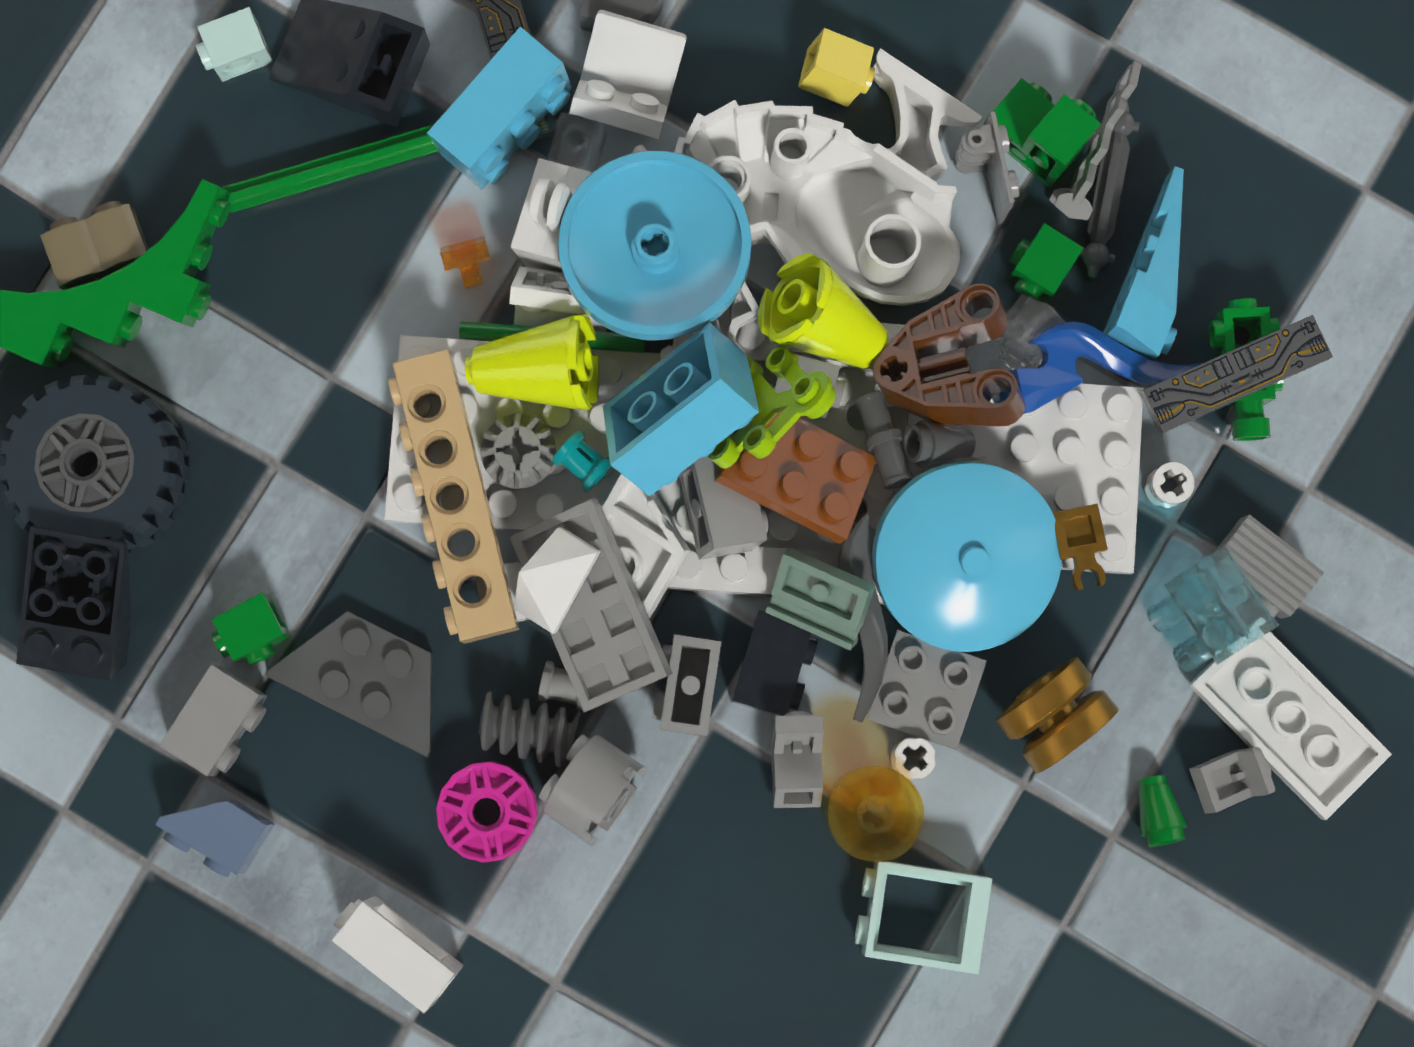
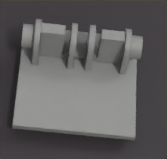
M990 112L985 125L973 127L964 132L954 154L953 164L959 172L964 174L986 170L997 225L1003 223L1010 209H1012L1014 198L1019 197V185L1015 171L1008 170L1004 153L1009 152V138L1005 125L998 126L995 112Z
M897 630L888 655L883 682L870 708L867 719L957 750L987 661L963 652L932 646L914 635Z

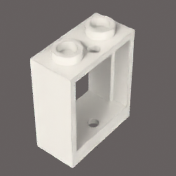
M376 896L364 901L358 899L355 903L351 902L334 923V926L340 931L332 941L423 1013L436 1003L464 966Z

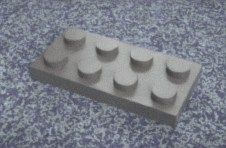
M598 498L587 500L509 537L522 568L558 527L565 528L601 551L557 633L552 634L550 632L583 712L594 709L673 674Z

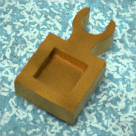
M1098 503L1053 512L1056 519L1055 533L1060 560L1073 559L1074 569L1071 574V582L1076 591L1083 589L1081 574L1084 570L1092 571L1095 574L1097 587L1104 585L1106 582L1104 569L1095 559V553L1108 550Z

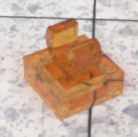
M485 236L440 248L445 271L459 267L465 289L483 284L478 262L490 259Z

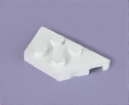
M621 474L602 506V510L650 619L690 549L656 493L648 496Z

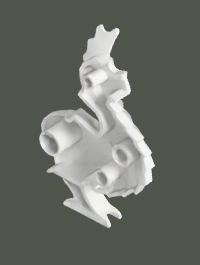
M881 48L877 53L876 63L873 66L875 68L874 81L880 88L886 91L893 110L896 143L889 149H886L879 143L871 144L853 135L851 130L843 128L844 123L813 114V106H775L773 101L738 106L736 100H733L706 116L697 113L685 138H678L674 153L683 154L701 161L718 172L723 178H730L737 183L739 188L735 192L739 196L748 216L751 229V245L759 243L773 245L785 264L796 256L806 253L813 254L825 260L855 295L881 304L898 306L928 302L943 294L956 274L960 262V244L949 225L952 201L957 193L956 186L937 185L935 181L942 178L947 169V163L938 138V131L940 125L973 127L980 122L982 116ZM745 282L733 303L711 323L733 343L739 328L758 319L759 307ZM694 333L673 338V346L668 345L662 349L660 359L666 357Z

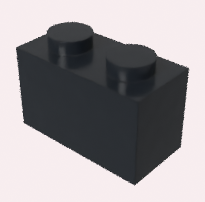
M759 610L731 702L777 716H784L789 712V709L798 711L805 689L804 683L797 682L802 664L811 666L819 639L810 637L811 633Z

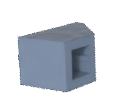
M237 800L222 801L161 816L155 824L166 831L163 837L165 841L184 852H188L192 847L206 856L203 862L204 865L224 877H228L230 872L235 875L245 873L275 826L274 823Z

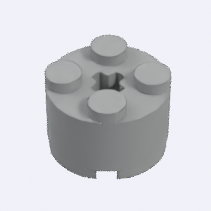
M581 735L572 745L566 756L571 761L561 777L554 774L548 780L539 798L546 803L544 813L590 846H593L599 839L592 834L599 827L605 831L612 827L638 788L631 783L635 772L643 777L646 767L600 735H595L591 739Z

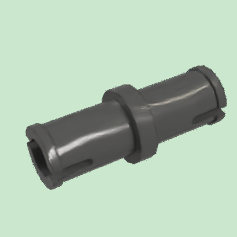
M881 391L865 394L855 400V405L858 407L868 436L865 440L867 451L874 453L884 482V489L892 490L903 487L913 479V475L910 473L900 444L903 439L901 430L894 427L885 401V395Z

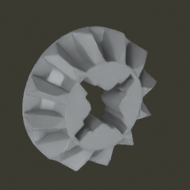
M517 412L497 418L489 429L484 432L480 449L481 460L489 476L497 483L514 489L531 487L542 481L551 471L554 465L552 458L556 454V444L550 429L537 417ZM516 431H519V436L522 438L525 446L539 448L538 451H531V453L523 455L520 470H517V465L514 463L512 455L498 452V450H505V447L513 445Z

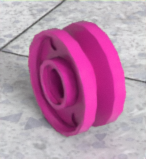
M495 761L470 764L453 774L442 788L436 808L438 828L448 846L464 858L482 863L503 860L520 850L534 831L538 816L536 793L528 779L510 765ZM490 798L498 803L501 813L498 821L494 824H485L478 820L475 814V807L480 799Z

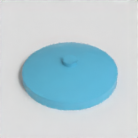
M643 151L628 154L606 163L589 175L577 188L562 216L558 238L559 258L562 272L571 294L581 308L596 322L627 337L641 340H668L698 331L708 322L712 323L733 303L745 282L749 270L751 229L748 216L739 196L732 186L714 169L701 161L683 154L669 151Z
M977 461L952 462L931 468L919 474L902 487L892 498L879 520L872 547V570L878 593L890 614L900 625L921 641L932 646L951 651L972 652L1002 645L1028 629L1043 613L1055 592L1062 564L1055 533L1056 519L1045 499L1032 485L1004 468Z

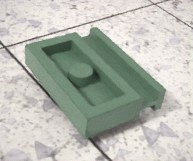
M790 547L782 555L771 592L772 598L765 612L845 649L851 650L858 642L859 637L857 636L860 628L863 626L876 585Z

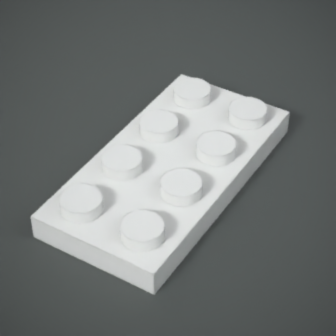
M1258 619L1253 620L1188 684L1250 748L1259 747L1262 750L1271 770L1321 820H1327L1392 755Z

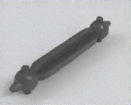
M1128 102L1125 112L1112 130L1108 151L1099 162L1091 205L1093 211L1087 226L1090 243L1078 256L1083 259L1087 266L1088 277L1092 279L1096 278L1100 269L1106 266L1107 263H1114L1115 254H1110L1106 245L1114 236L1130 146L1126 136L1132 131L1138 132L1140 125L1139 122H1134V118L1129 111Z

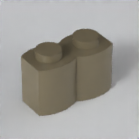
M119 201L104 203L94 209V215L79 221L76 217L57 220L50 225L51 230L40 235L58 286L62 290L100 280L133 263L149 250L136 211L130 204L121 205Z

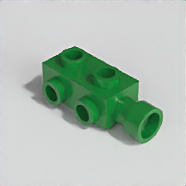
M1243 298L1231 300L1228 302V308H1223L1215 315V320L1210 322L1211 348H1217V357L1279 330L1278 318H1270L1269 307H1257L1256 299ZM1234 330H1240L1245 334V344L1235 343ZM1284 380L1226 405L1235 406L1236 420L1231 421L1233 441H1256L1271 438L1270 419L1265 418L1264 404H1268L1276 399L1275 392L1282 391Z

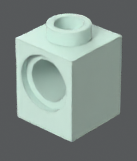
M250 7L197 26L203 42L196 44L201 61L206 70L214 68L222 82L273 63L259 23Z

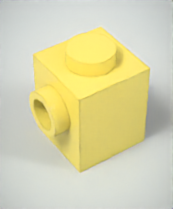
M824 28L807 49L798 88L848 107L860 93L866 94L873 82L875 68L870 67L874 48Z

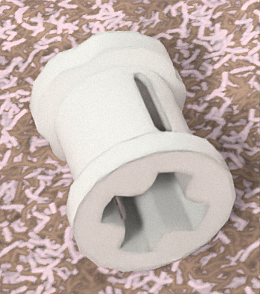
M1169 462L1163 464L1158 469L1153 470L1146 478L1144 487L1146 499L1152 505L1160 506L1164 509L1174 507L1191 496L1194 490V477L1192 472L1181 463ZM1173 478L1177 486L1172 491L1164 493L1160 485L1166 480Z
M903 738L895 743L891 750V766L903 778H925L935 767V749L923 738ZM920 747L923 751L919 757L923 763L922 767L919 769L911 766L905 769L903 764L907 758L902 753L905 748L915 750Z

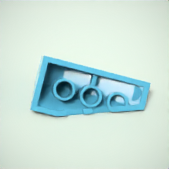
M1177 166L1170 171L1164 180L1103 333L1126 348L1152 360H1155L1160 353L1168 354L1177 334V329L1171 327L1177 308L1184 169Z

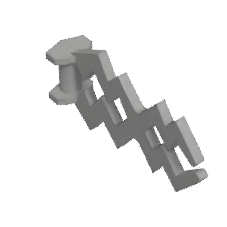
M1133 61L1132 65L1128 66L1117 82L1115 92L1107 102L1103 121L1091 138L1087 152L1079 160L1070 187L1053 189L1049 201L1068 218L1088 220L1093 211L1090 202L1085 196L1094 183L1097 165L1108 151L1112 130L1125 112L1128 98L1137 87L1142 65L1137 61Z

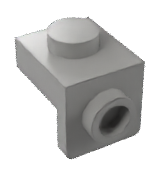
M1259 747L1232 750L1189 769L1205 814L1217 813L1253 796H1264L1275 792V786L1271 778V768Z

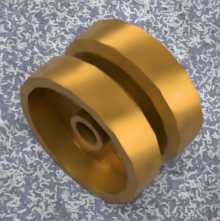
M1078 657L1072 658L1052 673L1048 672L1032 683L995 720L1009 740L1023 738L1036 728H1039V731L1025 744L1022 756L1036 774L1053 766L1081 746L1104 727L1119 711V708L1104 690L1091 692L1077 702L1074 701L1089 686L1092 674Z

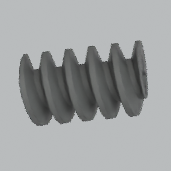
M488 691L478 732L482 750L489 751L498 739L500 754L508 755L513 746L517 744L519 758L526 759L532 749L536 748L537 762L545 763L551 752H554L556 766L563 767L568 760L566 756L576 741L581 711L577 713L572 722L567 721L565 707H560L554 718H549L547 703H542L536 713L531 714L529 699L524 698L517 710H513L510 695L506 694L500 704L495 706L492 691Z

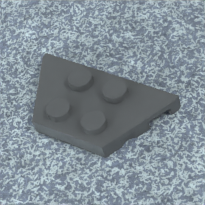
M348 611L270 668L266 674L267 677L426 757H429L432 751L431 678L433 676V654Z

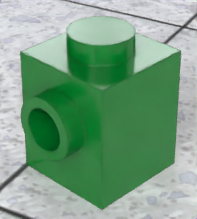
M1044 223L1032 243L1023 238L1008 261L1016 266L1008 279L1016 283L1014 288L1024 297L1035 302L1041 299L1047 303L1080 255L1083 247Z
M260 593L211 619L217 630L211 633V636L220 654L224 658L230 656L232 661L239 663L247 660L250 666L274 655L273 646L291 637L271 596L265 593Z

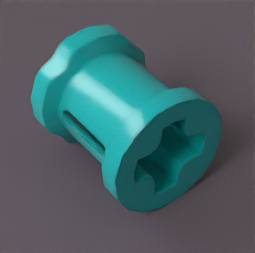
M579 430L561 446L552 458V462L556 466L563 465L583 483L582 489L588 493L605 477L612 466L610 465L609 457L604 458L584 440L585 434Z

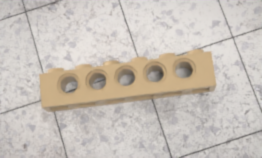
M447 349L394 362L392 364L395 377L388 378L389 389L394 405H403L407 421L400 423L399 429L405 451L414 450L418 468L410 469V474L416 496L425 495L429 514L421 515L427 542L436 541L440 560L432 561L437 585L439 589L447 587L451 606L444 608L450 635L458 634L460 642L465 644L520 630L453 357ZM427 396H436L442 402L439 413L431 418L419 416L417 412L419 402ZM439 441L451 443L453 453L447 462L442 464L430 462L428 453L434 443ZM457 486L463 489L464 500L457 509L445 510L441 508L440 495L446 488ZM460 532H469L475 537L474 550L469 555L463 557L453 555L451 551L453 537ZM475 577L483 579L487 585L485 597L477 603L466 602L462 596L464 583Z

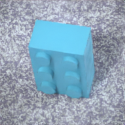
M519 27L427 132L441 156L481 190L489 182L496 184L510 167L508 160L519 148L522 150L527 149L535 141L541 130L537 124L548 112L553 116L559 113L569 101L571 96L569 90L572 87L563 62L522 27Z
M708 322L605 404L603 412L610 465L648 496H651L664 485L673 483L682 471L699 458L709 455L717 444L735 430L747 426L753 417L759 413L747 355Z

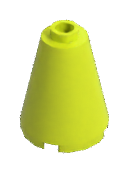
M809 253L796 256L783 265L775 274L781 278L780 282L773 292L766 288L761 298L757 313L758 328L761 333L766 335L773 343L864 369L874 365L876 359L888 346V332L825 260Z
M586 314L572 315L475 346L472 356H467L465 360L466 380L469 385L474 384L476 391L480 394L577 410H591L593 408L591 403L597 402L600 386L599 355H592L588 341L596 340L591 320Z

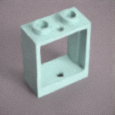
M875 859L874 869L866 868L864 873L862 896L869 897L867 916H858L855 944L862 945L861 953L865 957L979 975L992 878ZM887 874L966 886L956 956L877 943Z

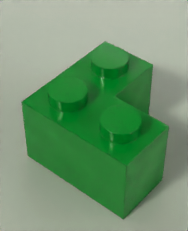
M1021 78L992 112L996 114L998 126L1005 125L1009 138L1008 154L1051 189L1085 149L1101 123L1095 119V112L1084 101L1077 98L1072 100L1064 94L1054 105L1052 103V96L1045 88L1034 82L1029 84Z

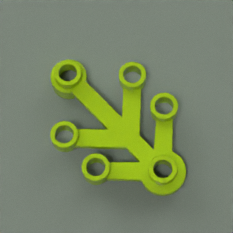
M780 345L768 355L766 368L778 378H785L792 388L777 393L762 375V366L750 356H747L759 413L753 417L747 426L739 429L732 438L728 436L717 444L715 449L708 455L709 459L725 469L737 461L740 452L744 448L757 459L767 457L775 448L777 441L801 416L816 419L823 416L831 408L836 398V390L832 386L830 377L822 371L806 374L798 365V356L788 347ZM782 412L768 428L765 427L777 413Z

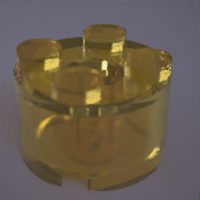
M862 766L848 771L834 783L825 803V822L834 842L851 856L868 862L890 861L907 852L917 839L924 818L923 802L915 785L898 771L884 766ZM871 800L874 805L884 806L885 813L879 816L880 824L877 826L872 821H863L862 814L867 811L866 803Z

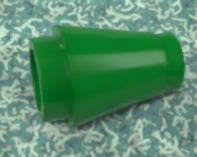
M1166 775L1151 776L1138 780L1140 789L1141 836H1146L1148 847L1168 845L1185 840L1183 829L1188 826L1171 788L1167 784Z

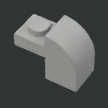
M794 711L784 716H775V720H772L771 752L774 808L821 807L823 794L821 756L824 738L823 715H811L804 711Z

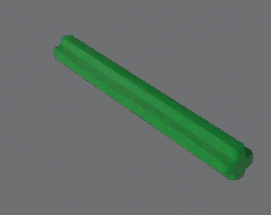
M434 124L224 186L223 189L230 192L227 200L231 203L230 212H238L439 152L427 134Z

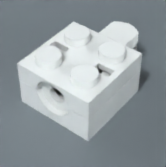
M538 158L511 243V249L526 267L562 272L558 248L562 216L574 192L592 172Z

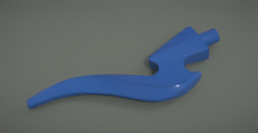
M1067 322L1049 327L1028 341V344L1036 345L1041 349L1042 362L1037 368H1019L1009 370V372L1014 375L1025 400L1023 414L1037 410L1082 383L1083 378L1077 373L1075 368L1076 359L1079 356L1136 383L1156 385L1203 363L1174 365L1154 361L1126 348L1093 326L1080 322ZM1000 392L992 397L993 403L1005 401L1010 393Z

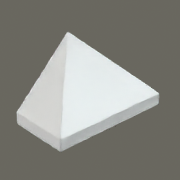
M558 527L518 572L514 610L552 634L557 633L601 551L565 528Z

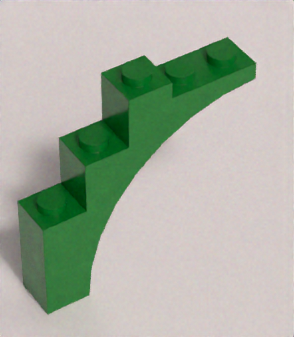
M202 179L185 212L158 243L133 263L100 280L59 291L24 293L0 290V347L42 366L57 368L59 362L65 361L71 352L74 338L71 336L73 329H77L111 345L125 348L127 342L133 341L141 328L142 316L139 314L142 307L178 323L194 327L196 320L201 321L204 318L211 303V295L208 294L211 285L196 279L195 276L197 271H202L210 260L213 246L209 243L216 227L221 228L228 218L231 203L227 200L231 193Z

